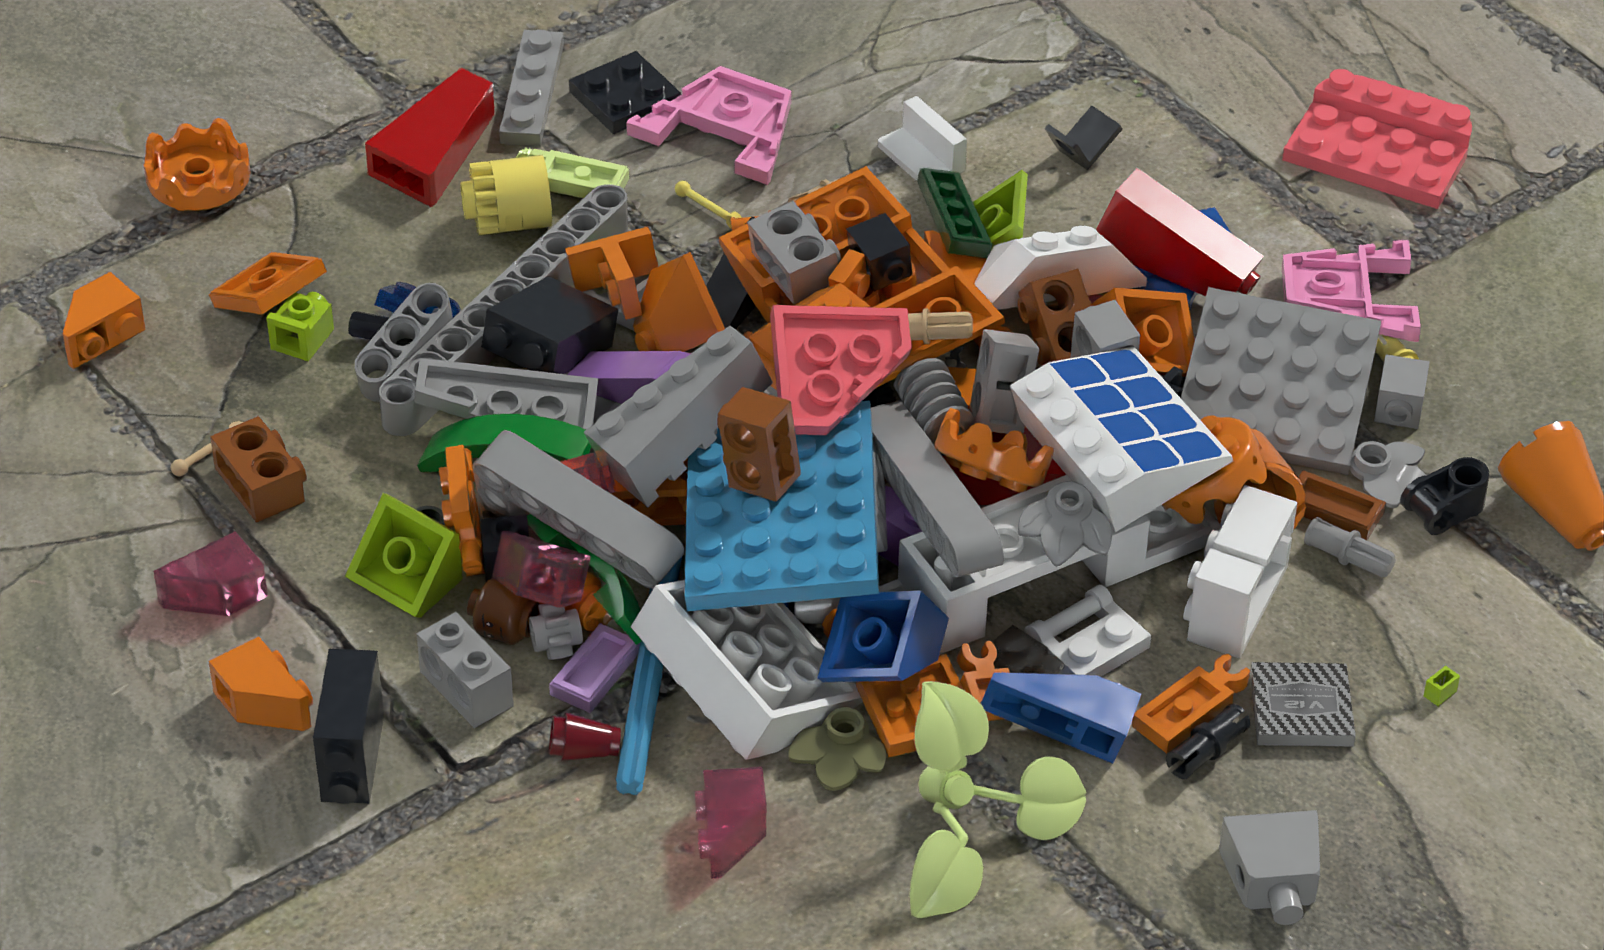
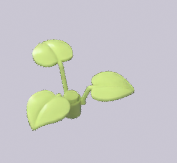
M932 681L922 683L921 705L915 724L916 751L922 762L928 765L919 778V792L926 801L935 803L933 811L942 815L955 835L947 830H937L923 842L919 849L910 886L911 915L917 918L957 911L967 906L977 895L981 887L983 863L980 854L972 848L965 847L968 835L949 811V808L959 809L971 801L973 795L1020 804L1016 818L1019 830L1029 837L1048 840L1059 837L1070 830L1079 820L1086 804V790L1077 772L1068 762L1056 757L1036 759L1025 769L1020 781L1021 794L973 785L970 776L958 769L966 767V755L976 754L986 745L989 732L987 714L979 701L968 692L956 686Z

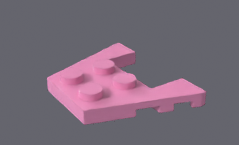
M719 66L683 87L682 95L674 100L667 101L663 99L652 105V112L643 118L638 115L630 118L626 122L627 135L660 146L679 123L693 126L702 132L712 133L732 140L738 145H746L747 147L735 160V174L768 185L771 181L791 106V90Z
M1409 240L1393 241L1392 248L1375 250L1376 246L1374 244L1359 245L1358 253L1336 255L1337 251L1334 248L1283 255L1282 281L1284 302L1380 320V335L1419 342L1421 326L1418 306L1372 304L1368 272L1410 274L1411 254Z

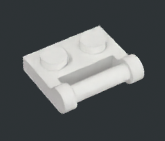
M1097 585L1085 593L1084 599L1044 622L1037 620L1024 629L1029 645L1060 674L1098 675L1102 677L1149 649L1151 634L1113 601L1112 595L1103 585ZM1093 614L1100 618V620L1061 643L1054 638Z

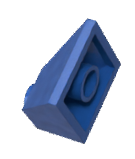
M922 591L879 592V594L840 597L817 678L821 682L903 681L938 661L949 617Z

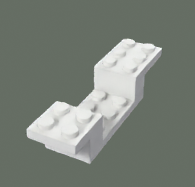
M1066 475L981 508L999 535L1004 554L1003 565L956 578L922 531L900 540L898 579L879 586V592L922 591L948 616L949 621L940 654L962 646V644L985 637L987 600L991 596L1081 560L1104 587H1108L1206 547L1211 532L1213 530L1219 532L1222 526L1205 506V516L1202 523L1191 524L1175 510L1169 508L1165 511L1162 505L1116 532L1111 528V546L1106 555L1094 553L1082 545L1070 559L1056 567L1045 554L1041 537H1023L1018 535V525L1021 513L1028 505L1046 499L1048 492L1056 484L1071 481ZM1071 498L1061 500L1066 506H1075L1078 503Z

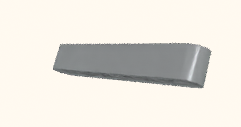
M898 400L872 407L873 452L876 451L878 453L884 477L953 576L958 578L1003 565V548L994 525L939 451L936 450L934 444L905 405Z

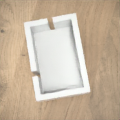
M1244 485L1236 502L1226 504L1221 518L1222 528L1219 532L1215 530L1211 532L1204 551L1205 559L1203 563L1199 561L1194 563L1188 578L1187 587L1193 589V593L1187 601L1183 619L1189 621L1187 641L1240 659L1288 567L1292 542L1290 536L1294 529L1297 509L1296 501Z

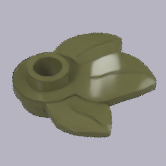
M841 707L831 711L823 721L822 726L806 728L795 737L789 748V761L815 765V774L819 783L827 790L836 791L850 786L856 779L859 770L872 773L881 772L886 762V750L881 741L869 734L868 723L859 711L849 707Z

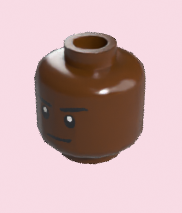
M492 578L483 585L481 590L477 588L473 590L468 601L467 614L472 616L473 628L480 636L514 645L524 637H531L529 617L540 615L538 607L540 603L535 601L534 593L529 587L501 578Z

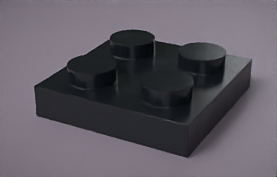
M637 51L569 79V92L613 135L627 129L626 122L633 116L638 115L643 118L652 112V105L663 99L672 101L681 95V92Z

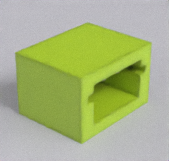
M1445 665L1426 680L1423 696L1436 706H1440L1457 692L1460 675Z

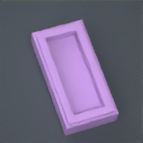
M600 623L549 684L550 695L591 713L638 656L640 643L636 645L628 635Z

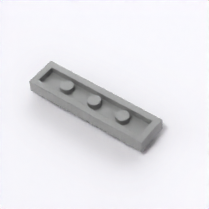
M547 30L523 31L499 130L500 144L541 147L564 47L563 32Z

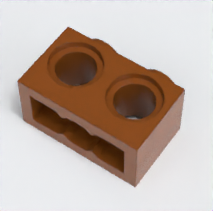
M1079 269L1032 281L1018 292L1020 297L1018 298L1019 314L1022 320L1029 324L1034 338L1033 341L1039 347L1037 363L1040 365L1071 357V353L1064 351L1059 346L1058 335L1066 336L1072 343L1075 312L1091 306ZM1044 294L1052 295L1057 300L1059 305L1058 311H1053L1046 306L1043 299Z
M742 387L728 403L721 407L717 414V425L721 434L724 453L723 462L726 466L728 484L730 488L777 502L801 475L791 401Z
M259 416L210 436L216 471L256 523L305 502L303 482L307 481V475L302 462L297 456L291 457L288 454L278 431L275 429L270 431Z

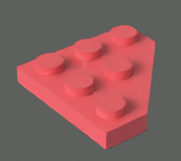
M773 305L770 313L777 397L791 401L795 435H827L908 357L912 348L907 308Z

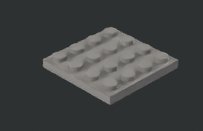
M1208 287L1181 399L1199 419L1214 415L1216 417H1231L1242 420L1251 429H1256L1263 433L1287 463L1348 475L1381 321Z

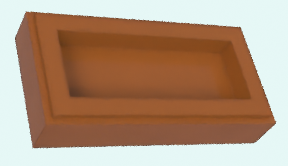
M1304 470L1299 475V479L1305 489L1306 508L1303 517L1310 520L1319 517L1323 521L1349 533L1356 530L1360 532L1362 539H1369L1385 513V501Z

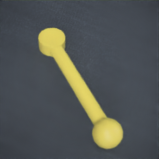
M679 181L675 185V193L678 196H687L726 220L730 228V218H742L739 213L735 211L729 213L693 191L687 181Z

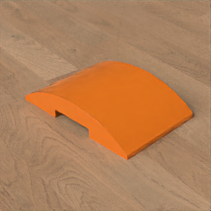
M867 166L794 201L805 215L809 213L813 216L819 227L820 234L825 240L831 239L835 243L841 260L849 250L846 229L883 213L888 215L910 245L913 275L876 291H873L869 286L862 300L870 305L871 308H907L908 314L922 313L924 308H928L930 313H971L973 318L972 337L963 339L931 340L930 344H924L923 340H911L912 348L908 357L877 387L895 379L903 369L927 358H937L983 335L984 329L992 330L1005 323L1004 316L958 266L949 268L912 228L911 214ZM748 223L718 237L719 244L729 263L767 323L771 322L770 313L773 305H796L790 301L752 253Z

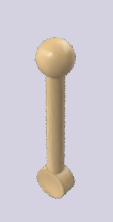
M235 421L229 425V428L241 424L243 422ZM211 443L184 460H174L170 467L172 473L175 476H184L191 465L212 453Z

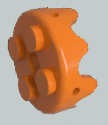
M222 118L214 119L207 129H199L191 124L183 123L178 126L175 135L165 142L161 135L152 132L146 141V154L143 166L147 187L158 201L176 210L199 211L224 205L235 199L248 184L251 172L246 142L239 144L236 141L230 125ZM195 171H203V172H204V173H201V174H190V173L195 172Z
M949 408L940 426L934 445L936 450L944 454L943 458L949 465L960 468L959 471L982 480H986V477L999 481L1000 485L1020 493L1025 492L1028 486L1038 487L1043 484L1053 457L1054 448L1044 445L1029 462L1026 455L1028 441L1026 435L1021 431H1010L1000 442H992V432L989 426L983 423H976L971 425L964 433L958 435L960 411Z
M1214 415L1200 419L1232 455L1233 462L1161 504L1165 511L1171 508L1178 512L1187 522L1200 524L1205 516L1204 503L1206 501L1218 499L1227 504H1232L1236 502L1241 488L1247 480L1254 484H1262L1266 481L1267 471L1260 453L1262 447L1250 426L1240 419L1216 417Z

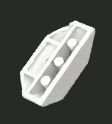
M1076 226L1071 231L1060 233L1037 232L1032 237L1015 239L994 245L974 284L999 310L1018 307V298H1020L1018 292L1030 282L1074 269H1079L1087 295L1106 293L1113 288L1131 289L1146 286L1147 278L1115 246L1100 235L1096 229L1089 226ZM1044 294L1043 296L1044 302L1056 300L1049 294Z

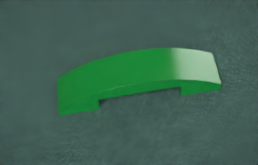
M489 414L463 419L439 430L429 441L417 467L420 472H439L440 467L447 466L445 447L464 445V448L469 449L472 452V458H479L504 430L517 434L572 470H581L592 446L584 434L586 429L576 425L534 415Z
M532 514L527 515L528 526L547 548L564 549L571 553L575 560L581 557L603 580L605 585L594 593L593 596L618 626L638 645L642 639L631 626L640 612L639 604L633 590L619 570Z

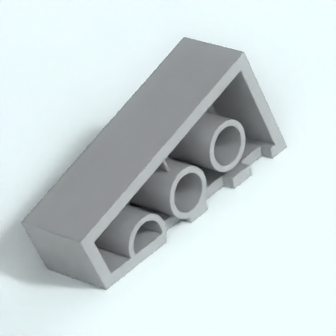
M729 326L723 331L713 334L704 345L686 358L676 361L667 372L652 383L639 388L630 399L619 407L603 414L594 425L584 431V434L606 472L648 508L659 497L656 489L667 478L675 481L687 469L683 462L697 448L706 450L717 439V414L721 407L728 403L742 387L763 393L773 381L752 342Z

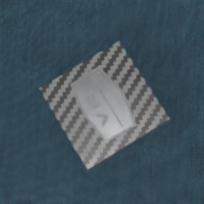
M1251 662L1250 680L1257 745L1354 747L1356 734L1346 663Z

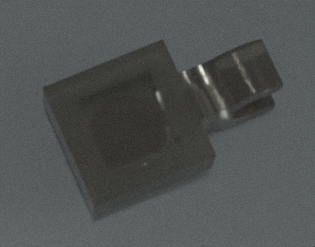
M1014 625L992 641L997 650V657L994 661L995 669L1008 668L1010 673L1058 674L1065 667V664L1058 657L1048 654L1047 646Z

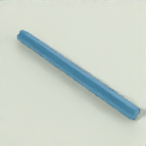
M682 556L658 585L678 581ZM643 641L640 642L616 776L617 791L621 794L630 793L634 796L639 794L643 788L663 671V664L655 654L646 648Z

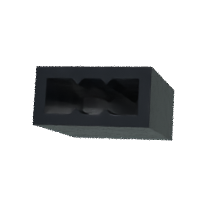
M547 276L487 308L481 347L530 371L566 374L590 352H604L613 346L619 309Z
M328 650L313 733L321 802L370 804L384 720L378 651Z

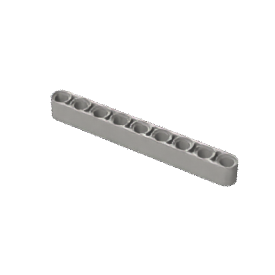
M605 184L593 189L388 377L379 387L381 420L384 430L395 436L413 434L439 411L414 403L420 358L488 365L497 354L481 347L487 308L547 276L572 286L573 282L565 248L628 232L626 191L620 186Z

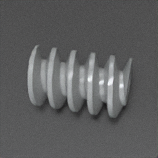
M927 358L903 369L896 377L893 386L898 392L899 398L934 445L940 426L949 408L960 411L958 435L964 433L971 425H974V417L968 409L964 398L961 397V392L957 385H955V381L944 361L937 358Z

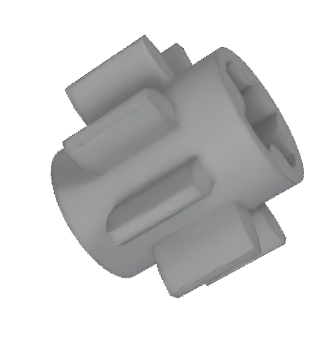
M563 601L538 605L540 615L529 617V629L534 651L547 650L548 660L573 656L571 646L583 643L582 628L577 610L565 611Z

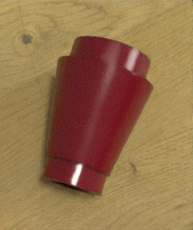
M565 713L564 717L553 716L549 737V755L560 756L561 761L618 756L621 728L611 727V725Z

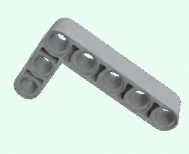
M502 431L473 464L472 468L482 518L532 514L645 587L653 589L655 585H658L685 552L680 540L669 530L511 431Z

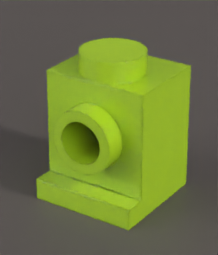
M309 292L307 295L294 293L288 297L276 313L270 312L266 317L270 349L308 362L334 330L332 305L328 303L324 296L317 292ZM293 332L298 334V338L291 336Z

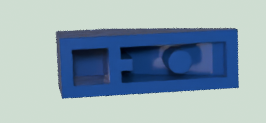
M994 672L980 704L989 713L1114 763L1128 734L1141 693L1098 675Z

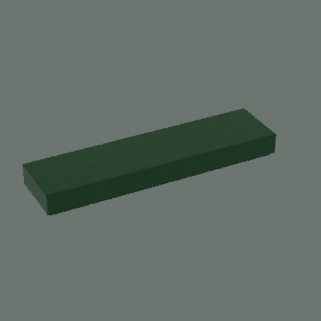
M920 168L917 183L947 253L988 258L992 249V243L959 172Z

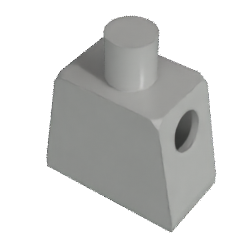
M1317 810L1223 817L1219 851L1243 905L1249 909L1271 908L1274 921L1281 925H1290L1301 920L1304 915L1302 906L1311 905L1316 900L1320 878Z

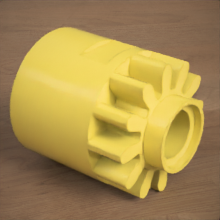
M543 155L469 163L471 181L460 182L461 198L465 220L475 219L478 235L552 227L551 196Z

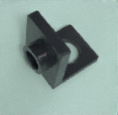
M1090 106L1067 135H1064L1050 124L1044 129L1061 153L1086 170H1089L1123 128L1118 122L1094 106Z

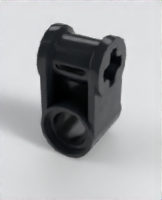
M1472 457L1456 459L1445 467L1413 480L1402 492L1400 504L1407 511H1414L1424 521V528L1431 535L1442 534L1452 526L1470 517L1477 516L1483 511L1489 482V469L1485 463Z

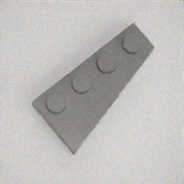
M420 358L414 403L466 419L489 414H524L563 421L587 430L593 425L598 378Z

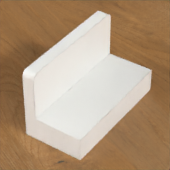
M918 96L904 101L903 127L878 139V148L916 181L920 168L959 173L965 171L967 139Z

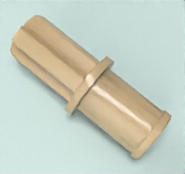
M924 308L922 313L908 314L911 340H923L924 344H930L931 340L963 339L972 337L973 318L969 312L930 313L928 308Z

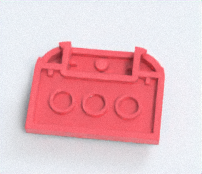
M1336 69L1330 73L1329 78L1316 86L1312 104L1284 147L1282 161L1439 209L1467 158L1472 132L1470 110L1461 104H1451L1421 92H1414L1391 85L1385 81L1353 75L1352 72L1346 69Z

